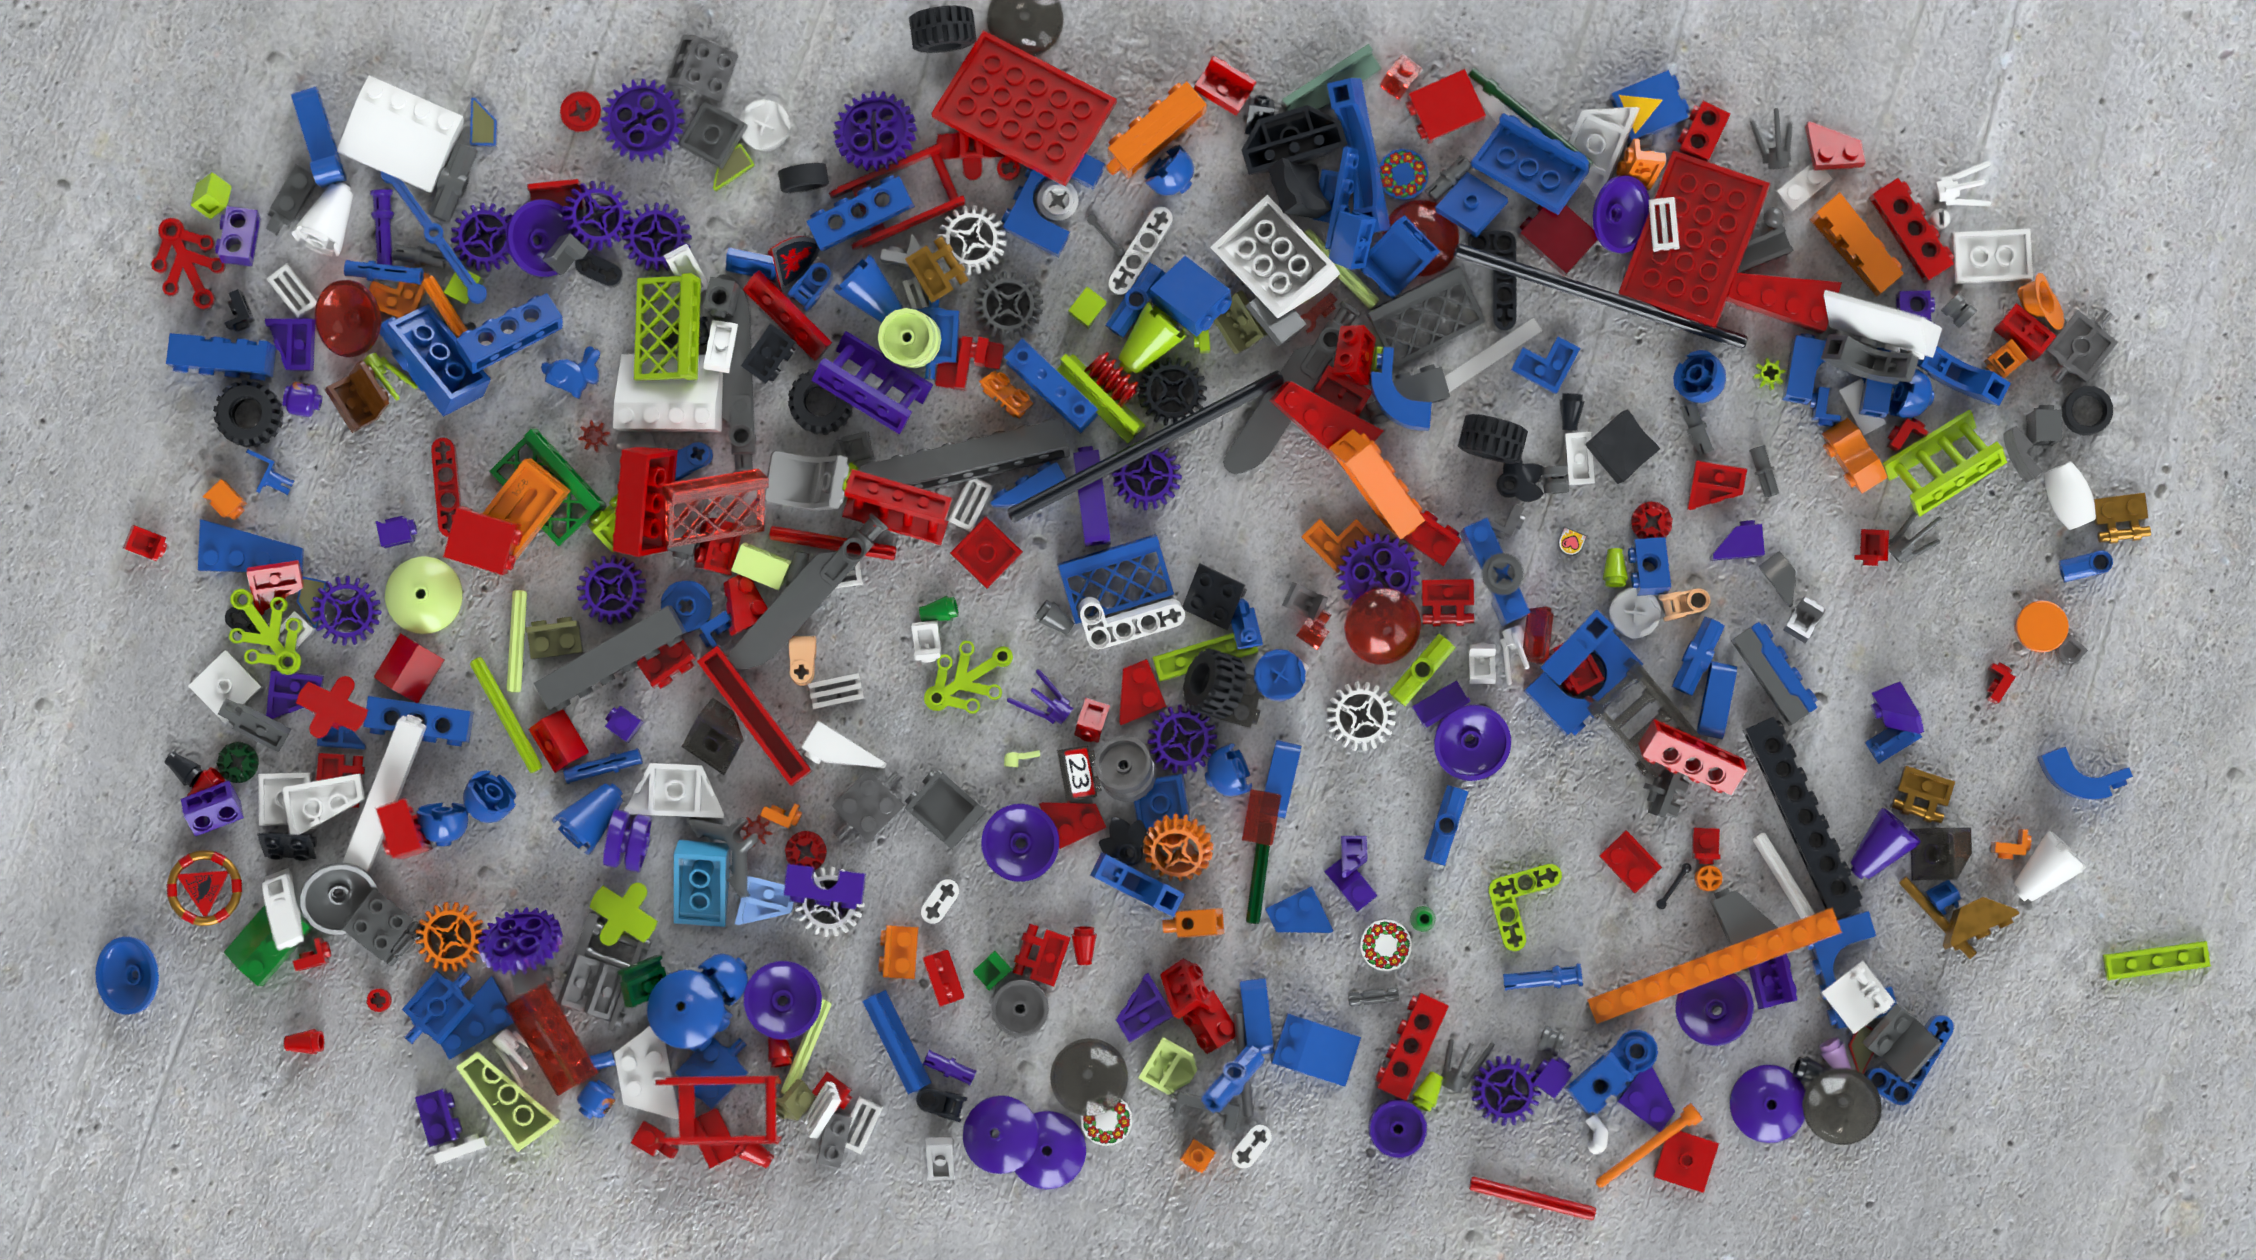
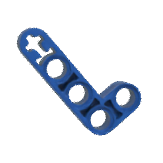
M317 86L292 93L293 104L312 161L310 162L311 171L317 185L320 188H324L330 184L346 181L344 168L337 152V146Z
M1935 1015L1927 1021L1924 1027L1933 1035L1938 1030L1935 1026L1936 1022L1942 1023L1944 1021L1943 1027L1946 1029L1944 1032L1939 1031L1935 1037L1940 1039L1941 1046L1920 1068L1916 1078L1906 1082L1897 1073L1893 1075L1882 1068H1871L1864 1075L1866 1087L1893 1104H1908L1913 1099L1954 1031L1952 1020L1947 1016ZM1876 1072H1880L1883 1076V1083L1878 1087H1875L1871 1082L1872 1075ZM1898 1086H1902L1906 1092L1905 1097L1900 1101L1895 1099L1893 1093Z

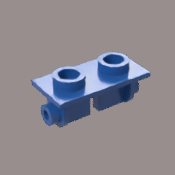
M1240 598L1231 621L1237 649L1263 645L1254 607L1250 608L1249 603L1245 599Z
M1888 727L1867 740L1865 744L1877 763L1880 764L1922 738V735Z

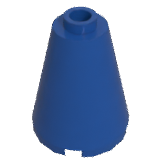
M870 254L866 256L865 260L862 258L842 277L844 281L840 285L837 283L833 287L836 294L881 323L893 311L903 309V306Z
M605 783L556 814L552 818V822L558 821L561 824L558 830L578 849L584 846L587 849L584 853L590 855L609 826L614 810H618L623 803L621 798L623 793L613 783L610 786Z

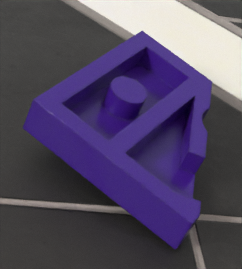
M265 318L266 327H269L274 345L281 354V361L285 370L314 371L316 320Z
M272 669L266 716L274 719L304 708L296 704L300 691L308 682L323 688L324 676L298 672L285 675L278 670Z
M1149 973L1143 976V980L1138 988L1132 993L1127 1005L1116 1018L1129 1043L1174 1017Z
M1653 1067L1644 1072H1639L1618 1099L1620 1104L1658 1132L1663 1130L1675 1113Z

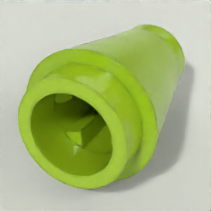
M1607 549L1603 580L1607 587L1626 586L1628 574L1623 549Z
M1430 1071L1412 1095L1414 1098L1412 1104L1424 1111L1431 1112L1432 1108L1436 1107L1443 1077Z

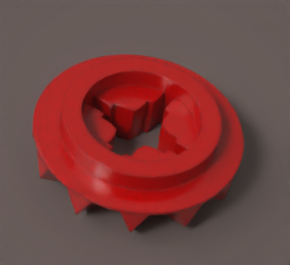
M573 92L563 100L560 107V116L567 128L577 133L589 132L590 129L598 124L601 117V105L596 97L588 92ZM577 102H579L583 109H590L585 113L584 122L579 116H571L577 112Z
M1648 501L1635 509L1631 518V526L1639 539L1667 537L1672 529L1673 518L1669 509L1660 502ZM1645 512L1652 518L1660 514L1661 517L1656 522L1658 529L1651 526L1644 530L1643 527L1648 522Z
M811 831L797 832L788 840L785 848L786 860L790 865L814 867L815 870L823 864L827 854L824 840L818 834ZM813 842L810 852L813 853L812 855L815 856V859L805 856L799 861L801 851L796 845L806 847Z

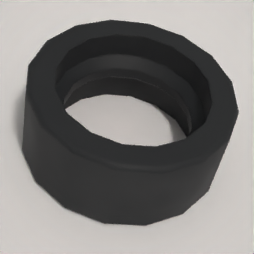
M825 163L799 164L778 171L780 189L784 193L805 192L819 189L829 184Z
M2082 386L2073 390L2065 398L2062 405V418L2065 425L2072 432L2081 436H2091L2104 430L2110 424L2113 417V403L2110 396L2103 389L2096 386ZM2092 396L2100 402L2102 416L2096 424L2084 426L2075 420L2072 407L2078 398Z

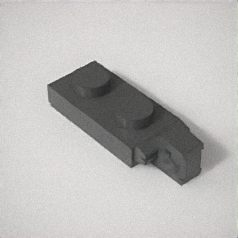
M295 164L270 207L268 215L271 216V219L266 227L268 231L278 235L284 224L289 226L291 222L295 221L317 184L311 172Z
M225 699L218 712V715L229 720V723L233 725L232 729L276 752L280 751L291 731L289 727L262 713L228 699Z

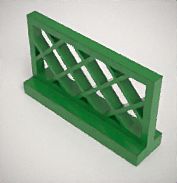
M530 429L524 435V438L489 472L504 486L508 479H505L498 471L505 464H515V472L519 464L522 463L519 461V452L527 444L533 451V460L537 462L538 456L542 462L537 463L539 465H546L550 469V474L554 477L556 476L562 484L571 490L567 495V500L562 501V503H567V518H555L553 513L548 519L549 526L545 523L542 527L544 532L560 547L591 516L600 511L606 503L538 429ZM515 455V461H509ZM572 503H581L588 512L581 518H571ZM553 521H567L566 533L561 538L553 532ZM571 521H577V522L571 527Z

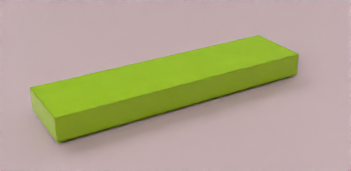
M1234 633L1152 658L1159 682L1185 675L1194 657L1198 656L1202 650L1205 651L1208 648L1236 656L1237 658L1256 654L1259 651L1257 646L1237 649Z
M2207 941L2103 955L2106 981L2211 967Z

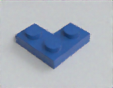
M1557 337L1545 359L1523 347L1510 371L1556 395L1581 348Z

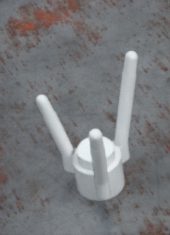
M1987 161L1952 176L1941 178L1940 182H1936L1939 202L1945 201L1946 206L1954 204L1991 206L1992 203L1990 201L1955 199V197L1960 196L1961 189L1985 184L1984 179L1958 184V181L1955 180L1986 168L1991 163Z
M1521 625L1502 631L1504 638L1500 640L1503 648L1505 675L1508 685L1512 684L1509 646L1511 651L1518 650L1525 669H1529V664L1523 647L1526 646L1525 643L1540 667L1544 664L1543 659L1531 642L1528 632H1523Z
M505 1029L492 1043L497 1047L495 1051L501 1056L520 1088H523L524 1085L507 1057L511 1055L524 1070L528 1068L516 1052L520 1046L517 1042H520L553 1065H557V1061L524 1039L517 1031L511 1033L509 1029Z

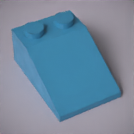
M678 841L674 851L675 924L726 926L728 879L730 875V848L727 843Z

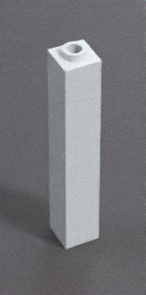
M407 715V717L402 716L398 720L343 863L357 865L367 872L372 868L384 837L375 808L398 801L427 728V725L421 723L422 720L420 718Z

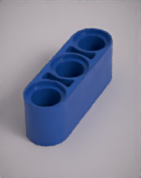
M1711 661L1697 725V735L1723 739L1737 675V666Z
M1276 740L1260 813L1285 819L1300 757L1301 745Z
M1266 978L1240 981L1247 1047L1254 1046L1260 1050L1261 1054L1274 1053Z

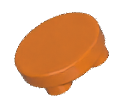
M2044 600L2026 605L2019 612L2014 626L2019 641L2029 650L2039 653L2049 652L2058 648L2066 639L2069 629L2068 619L2064 611L2055 603Z

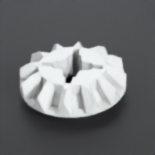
M1054 180L1049 181L1042 186L1038 193V207L1041 213L1050 220L1063 221L1071 217L1078 207L1077 191L1070 183H1067L1065 187ZM1051 192L1058 197L1066 193L1062 200L1065 209L1059 205L1050 208L1051 203H1053Z

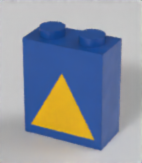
M1669 70L1611 93L1609 98L1613 108H1640L1628 135V144L1632 143L1633 139H1644L1681 124L1688 119L1687 114L1690 113L1689 106L1685 99L1680 98L1677 91L1680 89L1679 82L1675 75L1671 76Z

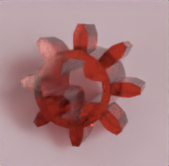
M590 420L589 427H580L584 431V436H580L578 440L587 442L584 447L586 451L592 446L599 453L600 446H609L605 440L606 437L611 436V433L602 431L605 427L603 422L599 426H595L593 420ZM594 430L601 434L600 437H597V442L595 443L588 439L589 436H592V431Z
M760 815L757 816L756 821H752L751 818L747 817L746 819L749 824L741 829L746 831L747 834L743 837V840H746L753 834L750 832V828H754L756 824H759V828L763 829V834H758V841L766 845L767 843L764 839L766 835H773L772 832L767 831V826L771 822L767 821L763 824Z

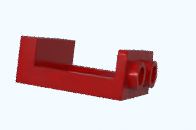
M1465 69L1409 93L1408 101L1405 102L1410 116L1415 115L1419 123L1416 125V129L1421 140L1426 139L1428 144L1468 124L1478 123L1486 117Z
M465 506L457 507L443 557L500 575L507 574L509 570L512 571L516 561V556L513 555L515 546L520 545L523 537V531L520 530L521 524L511 523L478 513Z

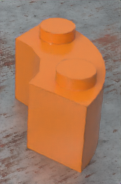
M1848 417L1822 433L1826 442L1823 445L1826 453L1830 458L1835 457L1845 473L1843 477L1850 488L1855 486L1861 493H1864L1888 478L1880 459L1870 448L1860 429Z

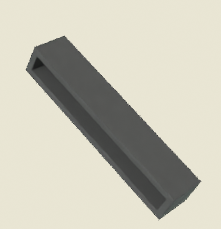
M671 605L666 606L533 684L548 710L556 708L557 711H560L571 705L570 699L578 695L581 699L592 693V686L599 682L603 686L616 679L614 674L623 669L624 673L638 666L636 661L645 657L649 660L661 653L659 648L665 644L672 647L683 640L681 635L685 634L686 630Z

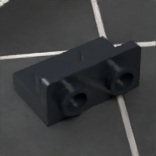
M769 324L740 366L758 378L762 383L766 384L768 380L773 383L781 372L778 368L783 359L788 361L796 349L792 346L796 341L772 324Z

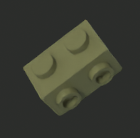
M1242 290L1231 296L1232 304L1229 310L1224 314H1220L1214 320V324L1219 328L1228 346L1235 354L1249 349L1268 335L1246 308V305L1250 302Z

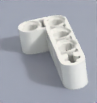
M1086 597L1080 602L1078 607L1088 643L1095 649H1104L1181 625L1185 619L1184 609L1181 603L1175 599H1167L1105 618L1102 606L1096 598ZM1089 606L1098 608L1097 613L1093 616H1086L1084 611ZM1174 608L1176 616L1171 618L1169 609ZM1157 612H1161L1163 621L1160 622ZM1151 615L1154 617L1152 624L1147 626L1141 624L1144 616ZM1125 622L1130 625L1125 633L1116 631L1120 623ZM1096 630H1102L1105 632V635L1101 640H1093L1091 638L1092 633Z

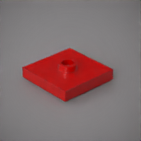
M986 516L950 552L986 589L1023 553Z
M1678 1131L1664 1142L1653 1177L1704 1193L1719 1143Z

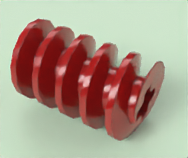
M1105 352L1099 355L1084 372L1090 370L1088 376L1092 380L1098 378L1096 384L1099 387L1105 385L1103 391L1106 394L1112 392L1110 398L1113 401L1119 400L1118 405L1122 408L1138 392L1135 390L1138 382L1135 381L1129 384L1128 381L1131 375L1127 374L1122 377L1121 373L1124 368L1121 366L1114 369L1116 360L1113 359L1107 362L1106 359L1109 353Z

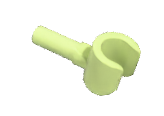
M1040 751L1007 753L1004 757V766L1018 767L1019 759L1040 757Z

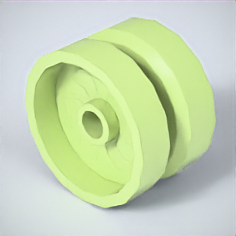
M908 308L895 310L886 316L880 325L878 333L879 346L885 357L896 364L909 368L922 367L934 360L940 350L942 340L940 329L932 318L920 311ZM911 334L912 339L909 342H907V339H910L909 335Z

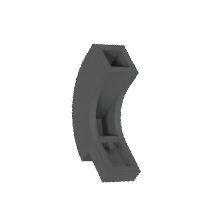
M1829 334L1821 359L1841 370L1863 378L1898 384L1899 381L1912 382L1919 357L1909 353L1877 350L1859 343L1850 336Z

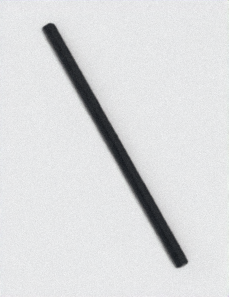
M1461 243L1457 244L1454 250V257L1732 347L1743 349L1747 344L1748 337L1746 335L1719 326L1713 328L1656 306Z
M1276 370L1007 509L1010 520L1017 522L1282 385L1284 378Z

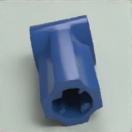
M2104 550L2058 561L2064 583L2104 574L2113 566L2112 556ZM2096 556H2102L2105 559L2106 565L2104 569L2099 570L2094 566L2093 561Z

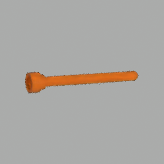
M1689 1103L1683 1108V1112L1680 1113L1681 1117L1598 1177L1596 1185L1604 1187L1686 1125H1697L1703 1120L1700 1113L1692 1103Z

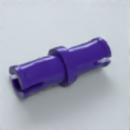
M930 1049L922 1064L944 1073L943 1076L946 1078L949 1076L969 1086L977 1072L975 1069L973 1070L957 1063L953 1057L948 1059Z

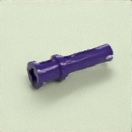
M371 190L370 195L373 196V212H371V217L375 220L376 261L377 264L393 265L391 219L394 216V212L391 211V195H393V190Z

